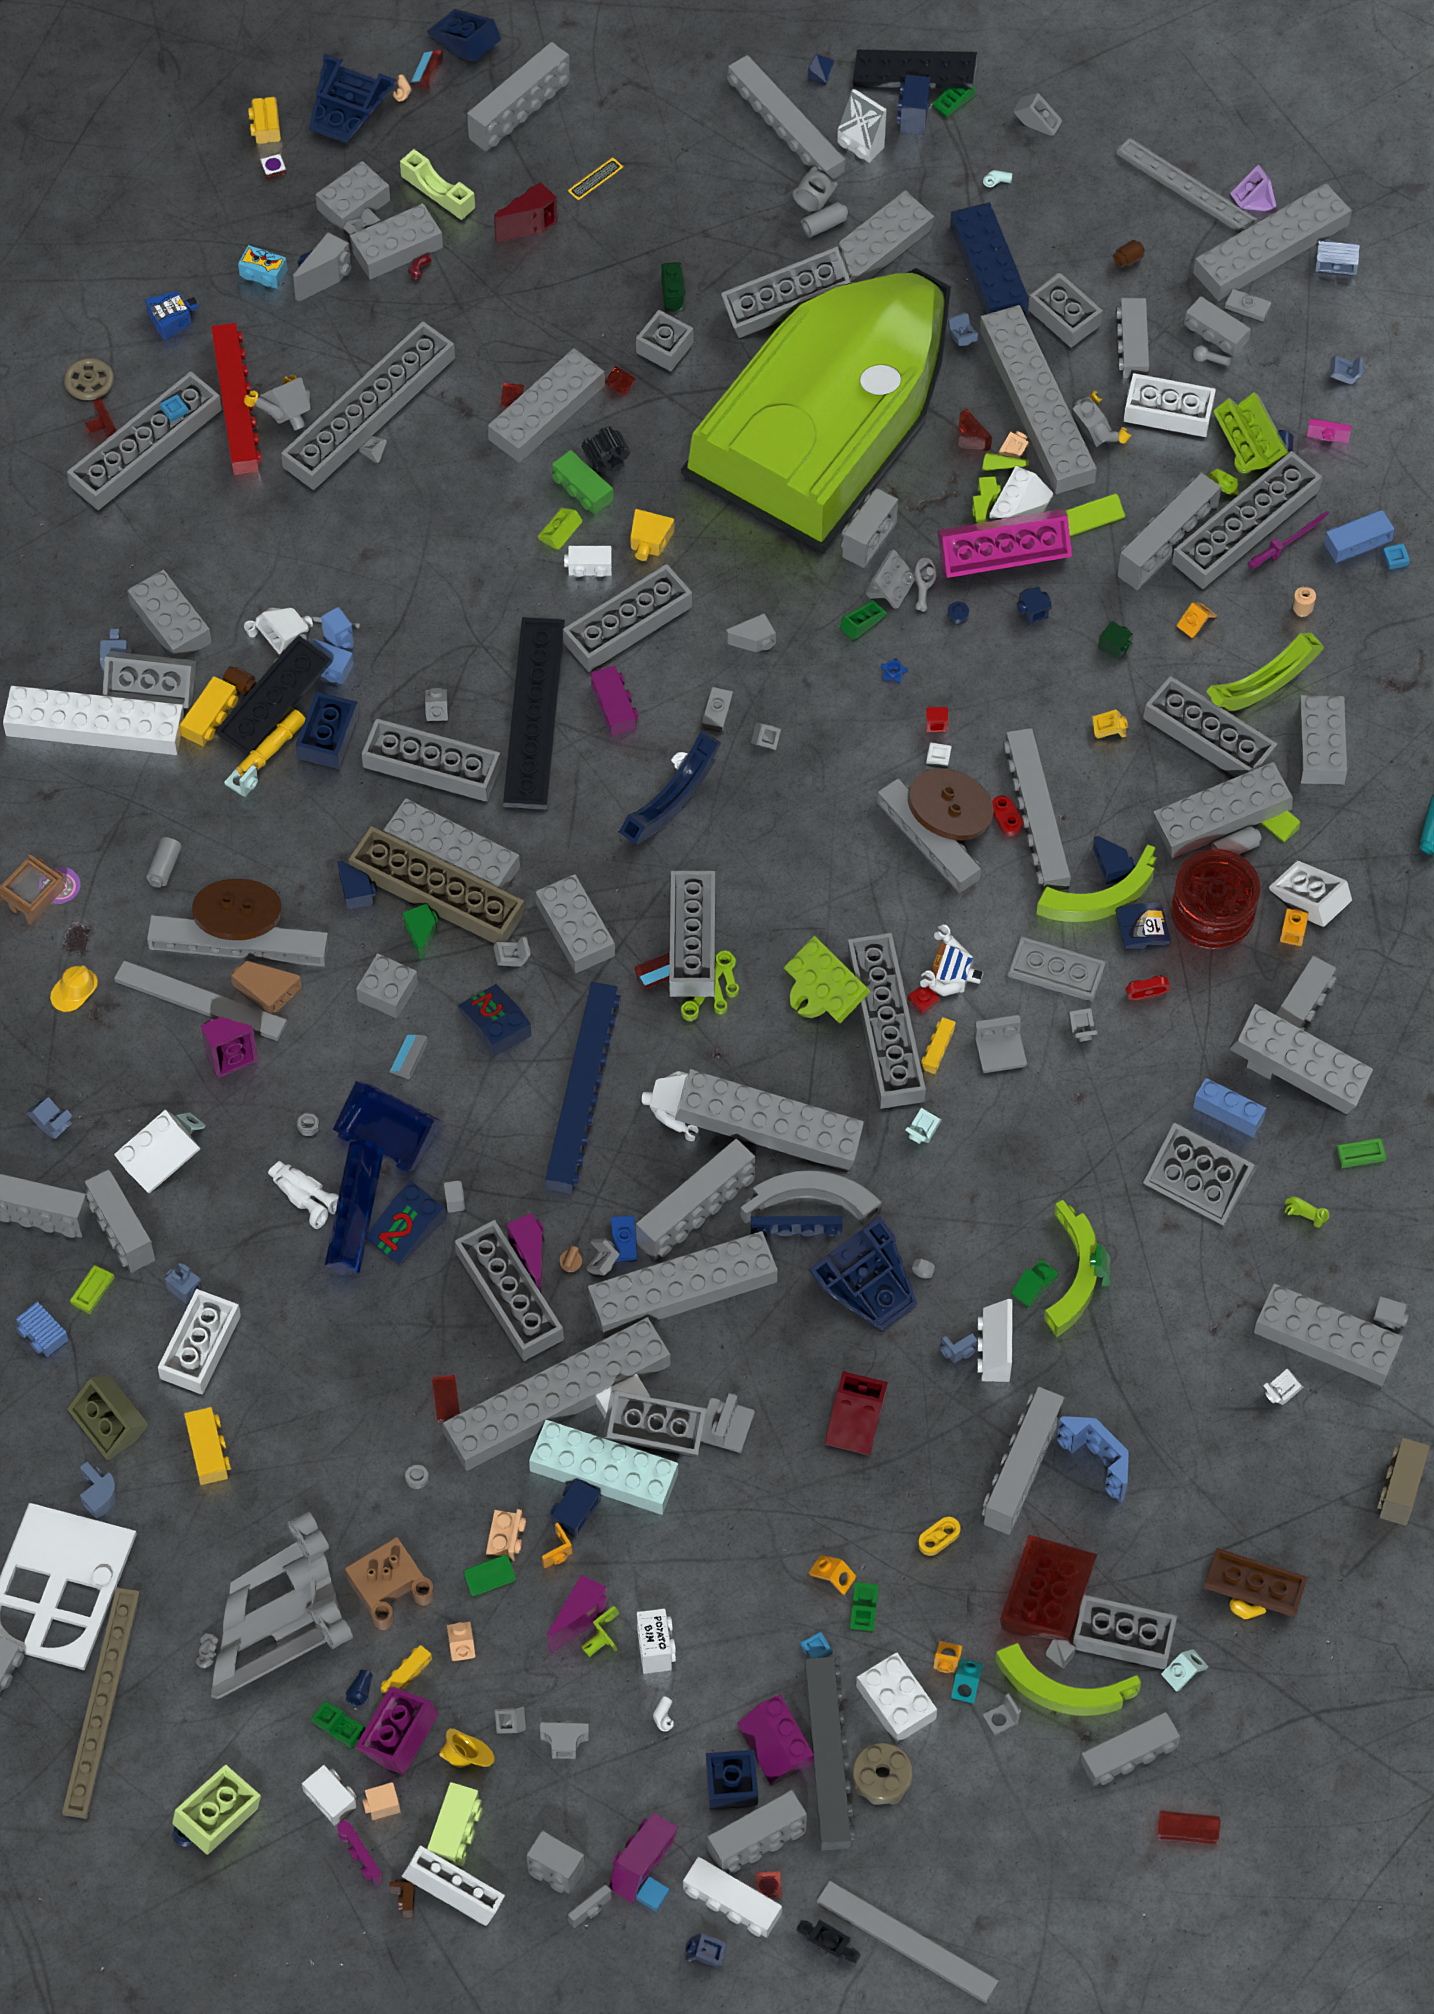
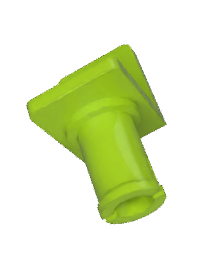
M612 1606L593 1621L597 1628V1633L583 1645H580L589 1658L606 1644L607 1646L610 1645L615 1652L618 1650L602 1629L620 1614L615 1606Z

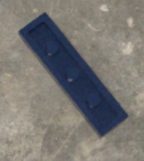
M751 1216L750 1235L763 1231L764 1236L769 1234H778L784 1237L791 1234H801L803 1236L825 1234L826 1236H835L842 1234V1216Z

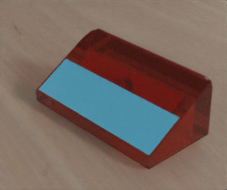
M442 50L423 53L410 82L411 85L430 90L443 60Z
M670 952L635 966L637 979L645 989L669 980Z

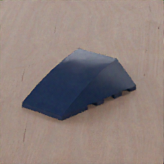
M324 54L323 67L320 72V82L316 92V102L313 106L309 130L347 143L397 84L398 80L380 73L377 79L345 68L343 60Z

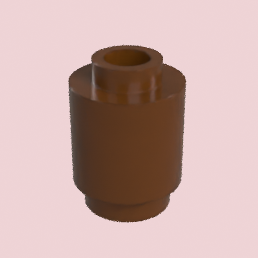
M1132 240L1118 248L1113 254V259L1118 267H1128L1142 259L1145 250L1140 242Z
M237 666L228 667L223 676V681L235 686L236 691L243 695L248 694L256 685L255 676Z

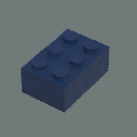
M316 692L296 743L297 759L339 769L359 717L358 702Z

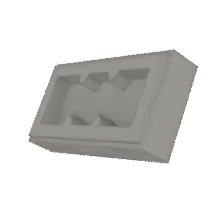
M1232 289L1225 304V309L1264 322L1271 307L1270 301Z
M712 687L702 727L723 731L733 698V691Z
M603 1885L569 1912V1924L575 1928L588 1917H595L601 1911V1906L612 1898L610 1888L607 1885Z

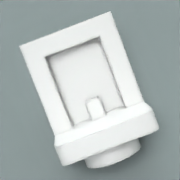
M1286 1369L1270 1384L1266 1382L1263 1385L1267 1390L1265 1395L1272 1403L1277 1402L1281 1405H1284L1304 1388L1289 1369Z

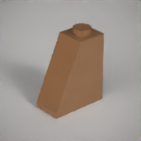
M250 961L237 966L231 975L233 987L264 1012L273 1015L302 989L301 977L299 975Z

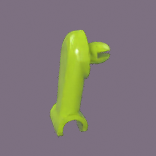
M1290 1196L1285 1200V1213H1288L1287 1215H1301L1314 1221L1313 1225L1318 1228L1329 1219L1327 1209H1318L1300 1197Z

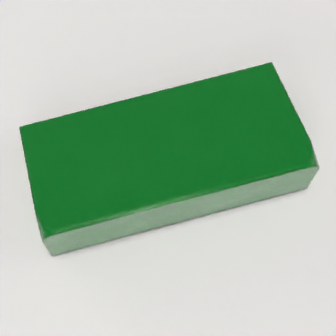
M507 1554L463 1571L464 1579L472 1597L516 1581Z

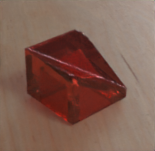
M615 365L605 380V384L625 396L636 378Z

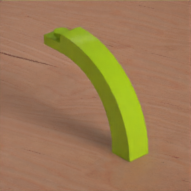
M1312 632L1299 633L1283 652L1260 670L1233 683L1211 685L1206 692L1215 705L1222 707L1227 712L1245 708L1266 698L1291 681L1325 647Z
M1147 844L1132 872L1118 884L1103 891L1073 894L1046 887L1038 902L1036 915L1064 922H1087L1116 914L1115 910L1117 907L1133 904L1145 892L1153 880L1155 870L1153 867L1157 860V857L1154 856L1155 847Z
M1064 1200L1055 1204L1054 1214L1073 1241L1078 1258V1272L1068 1292L1057 1303L1045 1310L1044 1320L1056 1337L1066 1332L1082 1316L1090 1303L1097 1281V1276H1094V1267H1090V1255L1095 1253L1097 1245L1094 1231L1085 1214L1081 1213L1076 1216L1071 1205L1067 1206Z
M1018 1643L996 1651L995 1661L1007 1680L1019 1692L1033 1702L1060 1713L1081 1716L1110 1713L1122 1709L1123 1698L1125 1700L1131 1699L1140 1692L1141 1682L1138 1675L1107 1687L1094 1689L1074 1688L1055 1682L1038 1671L1026 1658Z

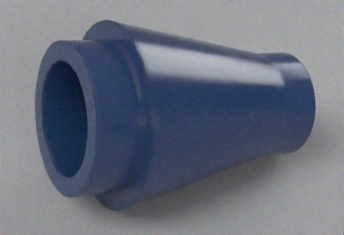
M360 1670L358 1676L346 1691V1701L349 1704L362 1707L364 1703L368 1702L371 1680L373 1678V1674L370 1671Z

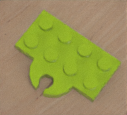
M813 936L784 967L796 980L790 993L792 1008L795 1010L799 1009L801 1002L808 999L807 1006L799 1009L797 1012L803 1017L814 1018L827 1011L837 1022L841 1023L871 992L816 936Z

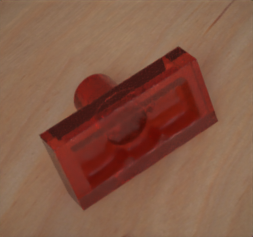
M100 398L93 401L97 418L85 422V427L88 434L104 430L107 438H109L116 432V428Z

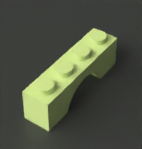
M415 149L400 161L401 177L460 220L475 208L473 191L460 182L452 185L444 181L435 172L430 161Z

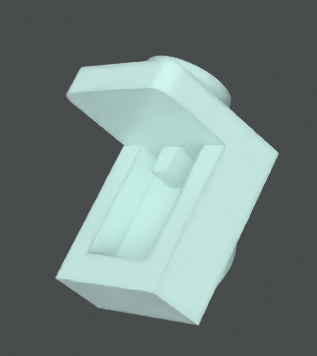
M921 1108L911 1126H907L905 1131L910 1133L909 1138L919 1144L921 1141L929 1143L942 1119Z

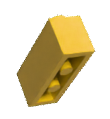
M213 676L180 723L181 736L203 747L208 740L211 741L219 724H222L226 719L230 708H234L237 704L236 687Z
M212 1407L184 1413L200 1485L228 1479L227 1470H231L228 1456L223 1457L222 1449H226L223 1435L218 1436L217 1428H221L218 1414L213 1415Z

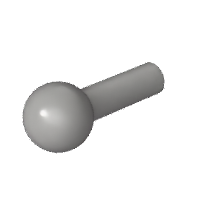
M1199 345L1193 350V357L1197 361L1209 360L1226 366L1230 364L1231 358L1209 352L1208 348L1203 345Z

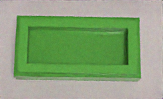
M1381 1138L1336 1146L1341 1168L1386 1161Z

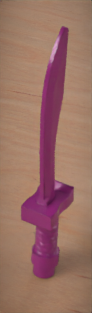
M1329 511L1318 516L1282 543L1277 538L1272 540L1269 549L1258 556H1254L1248 562L1250 569L1259 567L1270 557L1274 560L1280 558L1281 551L1286 545L1313 529L1327 516Z

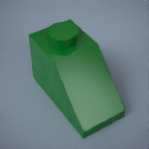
M427 903L402 913L403 924L420 959L425 957L436 934V923H438L435 911H430Z

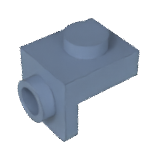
M966 312L948 318L950 336L958 346H966L971 344V342L978 341L977 332L970 325L969 315Z
M1335 355L1331 359L1330 377L1351 385L1358 378L1362 377L1364 373L1363 358L1358 357L1354 362Z
M971 1333L953 1345L945 1335L941 1337L940 1350L945 1358H950L953 1363H956L962 1358L967 1359L976 1352L978 1340Z

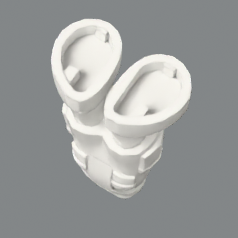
M278 1161L268 1171V1174L273 1177V1182L278 1185L294 1205L300 1209L307 1208L309 1210V1223L315 1229H319L325 1224L328 1212L336 1214L344 1204V1199L339 1194L323 1191L321 1183L313 1177L306 1176L300 1170L292 1168L290 1164L285 1165ZM314 1200H320L323 1203V1205L315 1202Z

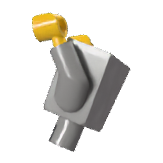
M290 375L288 378L285 376L281 386L260 395L261 397L259 398L255 390L251 391L249 395H245L244 403L247 406L252 407L256 405L272 416L277 423L280 424L290 420L294 431L306 426L301 414L309 411L311 408L310 391L304 386L301 377L297 378L295 375Z
M1093 391L1089 396L1078 398L1072 403L1074 420L1096 447L1103 442L1119 441L1125 444L1132 436V434L1127 433V429L1124 427L1119 432L1111 430L1105 415L1097 407L1103 400L1096 396L1097 391Z

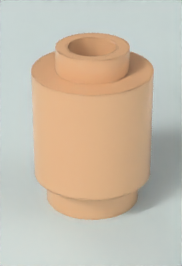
M1305 586L1296 590L1292 607L1298 616L1305 617L1312 613L1316 600L1315 591Z

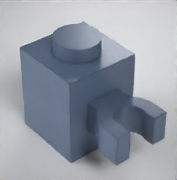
M110 629V640H101L100 642L102 670H104L105 656L110 651L132 653V649L128 648L127 640H120L119 629Z
M179 1263L176 1268H171L165 1276L166 1289L187 1305L191 1301L196 1289L202 1290L201 1279L192 1273L185 1264Z

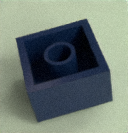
M906 75L905 83L901 82L897 110V124H900V132L924 135L929 105L930 77Z
M754 1749L706 1753L710 1809L758 1805Z

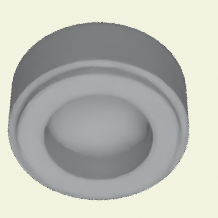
M419 1464L410 1466L405 1472L407 1485L413 1489L425 1487L429 1481L427 1469Z

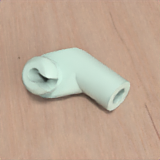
M993 170L984 177L983 183L987 187H993L1000 182L1011 183L1013 173Z

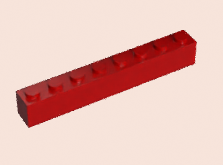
M236 323L211 326L233 474L259 472L258 463H262L260 450L255 449V446L259 445L258 434L253 433L252 430L256 428L255 415L250 416V411H254L253 406L250 407L244 403L245 395L250 394L251 390L249 381L245 382L244 378L248 377L247 364L242 365V360H246L244 347L240 348L239 343H243L241 330L237 331Z

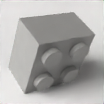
M658 310L636 337V353L672 371L694 343V328Z
M377 953L356 988L358 1002L397 1019L418 985L417 971Z
M544 1831L540 1833L527 1854L530 1875L539 1881H542V1879L551 1883L550 1886L560 1893L564 1891L570 1894L585 1871L584 1854Z

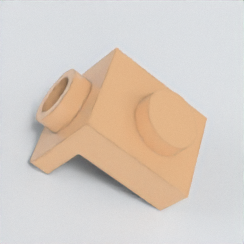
M459 1622L447 1625L452 1661L475 1658L471 1623Z

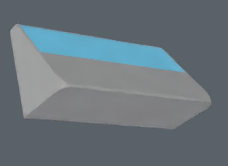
M407 1034L389 1072L411 1080L428 1044L427 1036Z

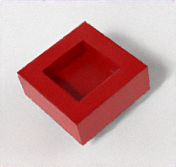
M920 986L908 995V1000L921 1014H924L939 1003L940 999L929 986Z

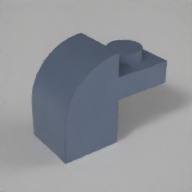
M42 1097L26 1112L43 1132L54 1139L72 1124L69 1121L72 1117L71 1113L67 1109L60 1110L49 1097Z
M86 1462L80 1467L82 1477L91 1487L84 1491L80 1498L82 1505L98 1520L114 1506L117 1491L110 1472L104 1476L97 1466L92 1467Z

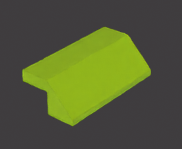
M1255 392L1239 404L1228 398L1213 410L1245 471L1273 467L1289 453L1259 395Z

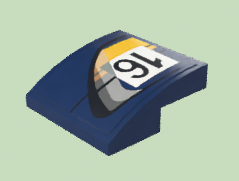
M1139 903L1116 908L1115 912L1124 948L1144 949L1147 945L1167 946L1171 942L1162 903Z

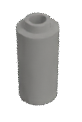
M836 202L801 219L803 230L811 238L847 221L848 210L844 204L841 205V203Z
M1249 826L1211 843V851L1216 861L1222 863L1258 847L1262 838L1257 828L1254 829L1252 826Z
M163 837L160 840L146 876L150 885L159 888L166 886L182 847L175 839Z

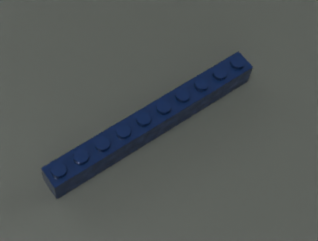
M591 982L545 1178L546 1190L573 1194L574 1186H579L580 1173H578L579 1166L583 1167L585 1153H582L584 1146H588L590 1137L587 1129L588 1126L592 1127L594 1113L591 1112L593 1106L597 1107L599 1093H596L597 1086H602L603 1073H601V1069L606 1067L608 1054H605L606 1047H611L612 1034H610V1030L615 1028L617 1015L614 1012L615 1008L619 1009L621 1004L618 986Z

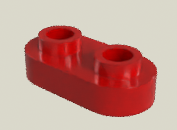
M1003 795L995 797L992 800L993 816L999 828L1007 836L1019 834L1022 830V819L1012 800ZM1008 821H1014L1015 823L1010 824Z
M1157 975L1147 980H1133L1125 990L1129 1000H1138L1165 994L1171 989L1167 977Z

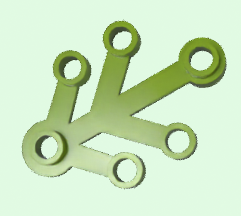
M720 951L715 956L714 1011L717 1014L727 1012V1002L723 998L718 981L722 973L727 983L726 995L733 998L739 994V986L735 983L732 969L736 965V959L729 951ZM727 961L728 964H722L721 962ZM735 988L736 991L730 992L729 989ZM694 997L692 1001L685 1002L681 1006V1016L687 1021L697 1019L699 1007L706 997ZM718 1005H724V1006H725V1007L722 1008V1009L717 1008ZM692 1011L694 1014L688 1015L686 1013Z

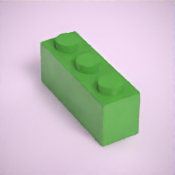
M569 450L552 463V478L558 484L561 483L570 496H575L586 510H590L594 515L614 501L613 488L572 450Z

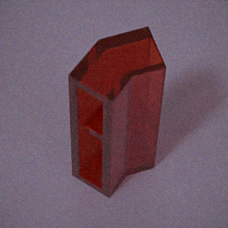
M1159 1810L1157 1839L1218 1845L1220 1816Z

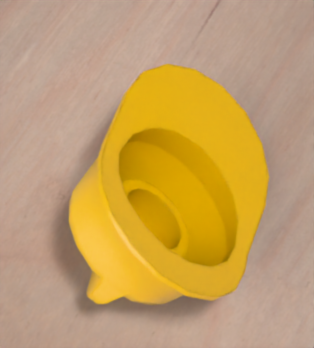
M84 965L72 966L66 969L62 974V978L51 991L50 999L52 1005L62 1012H71L78 1009L97 988L98 980L96 975Z
M449 1729L446 1732L447 1740L439 1755L454 1767L464 1768L472 1763L486 1767L494 1763L493 1752L481 1740L456 1729Z

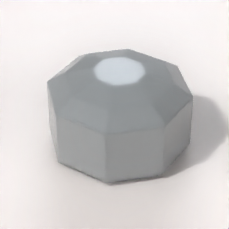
M314 1113L302 1114L298 1117L297 1121L298 1131L304 1136L314 1135L319 1130V1119Z
M916 1259L912 1272L924 1279L932 1278L935 1265L925 1259Z

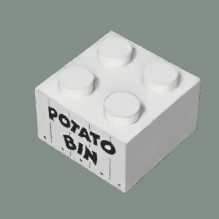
M665 1609L637 1612V1632L643 1674L672 1670V1662H676V1650L672 1637L671 1616L666 1617Z

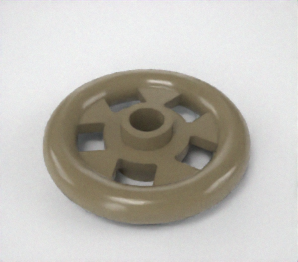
M84 358L74 362L69 366L64 375V385L67 391L73 397L81 400H95L103 397L110 391L114 383V374L111 367L106 362L96 358ZM93 366V370H84V367ZM103 371L105 377L99 378L98 373ZM75 373L79 374L78 380L72 379ZM100 384L102 387L95 391L93 387ZM81 385L86 389L84 391H80L77 389V387Z

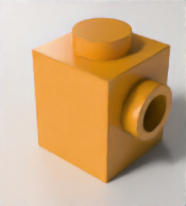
M1287 909L1280 942L1302 947L1309 913L1299 909Z

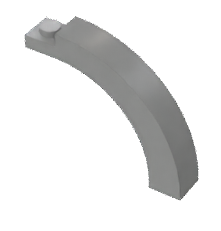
M796 1171L775 1176L753 1188V1199L748 1198L745 1200L740 1209V1217L745 1223H748L751 1220V1216H757L780 1202L796 1198H815L841 1206L864 1225L881 1213L882 1202L865 1187L843 1176L821 1171Z

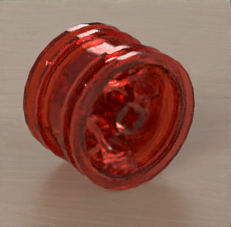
M1209 849L1198 852L1186 860L1177 874L1171 907L1175 928L1183 938L1200 948L1217 950L1229 948L1240 943L1251 931L1256 915L1261 890L1256 870L1242 856L1222 849ZM1191 891H1196L1198 894H1193Z

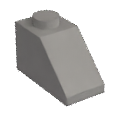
M1039 93L1021 97L1013 111L1025 126L1050 136L1055 135L1062 123V119Z
M764 613L726 629V642L728 645L757 653L762 650H768L773 645H776V632Z

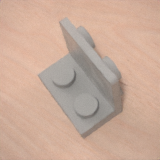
M1020 1015L975 1022L974 1037L983 1073L1026 1067L1027 1061L1020 1036Z

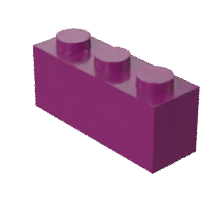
M616 666L591 672V685L611 736L635 730L636 720H639L636 708L631 707L632 699L629 690L625 691L624 689L625 681L621 672L618 673Z

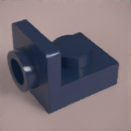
M703 1933L695 1935L686 1944V1960L690 1962L698 1960L719 1968L722 1966L727 1943Z

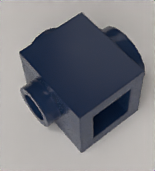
M1038 586L1027 588L1019 593L1017 609L1021 615H1024L1029 625L1047 619L1049 610L1052 609V604L1047 592H1042Z

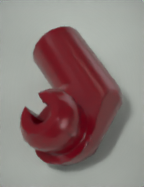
M426 253L411 262L408 273L411 274L412 279L415 280L422 276L420 269L432 262L430 256Z

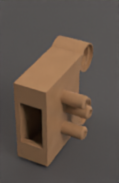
M398 1537L345 1568L346 1578L371 1614L373 1625L379 1630L389 1629L393 1624V1611L389 1603L412 1590L414 1601L419 1605H428L434 1599L432 1581L423 1576ZM421 1588L429 1590L426 1594L417 1593ZM380 1613L388 1614L384 1619L377 1618V1615Z

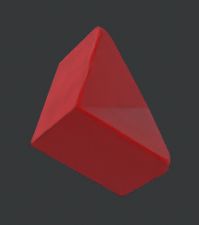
M948 707L926 708V732H948Z

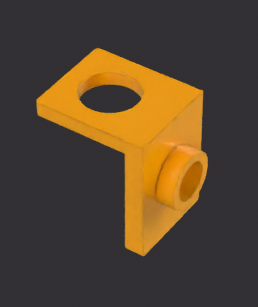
M1192 602L1176 626L1188 636L1194 638L1208 618H1216L1217 615L1204 604Z
M559 1523L555 1524V1533L563 1545L542 1556L544 1568L552 1564L558 1565L564 1562L567 1556L572 1554V1544Z
M820 1555L809 1571V1574L813 1577L830 1580L843 1595L846 1594L857 1577L842 1559ZM846 1572L847 1581L844 1585H841L839 1577L841 1573Z
M939 1641L937 1653H935L933 1669H938L945 1673H956L962 1646ZM945 1649H951L955 1652V1657L941 1653Z

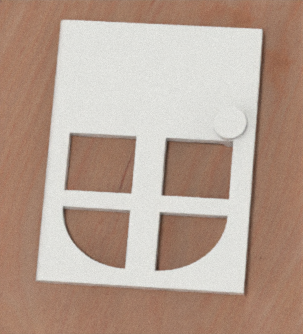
M29 1503L0 1575V1611L2 1606L35 1614L25 1642L9 1635L3 1628L1 1620L0 1636L20 1645L24 1650L23 1654L85 1670L137 1535L136 1531ZM17 1567L50 1576L40 1603L6 1595ZM67 1581L97 1588L100 1591L91 1617L57 1608ZM53 1619L86 1628L77 1640L66 1646L57 1648L42 1647Z

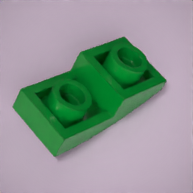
M1096 1245L1095 1253L1090 1255V1267H1094V1276L1102 1278L1101 1286L1110 1287L1111 1257L1104 1247Z

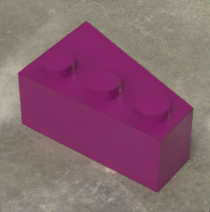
M653 1813L648 1820L643 1819L638 1827L637 1835H631L626 1842V1849L623 1853L619 1851L613 1859L612 1864L615 1866L609 1884L610 1890L633 1904L636 1900L639 1886L641 1883L644 1884L646 1882L648 1874L655 1865H659L673 1844L678 1827L656 1813Z

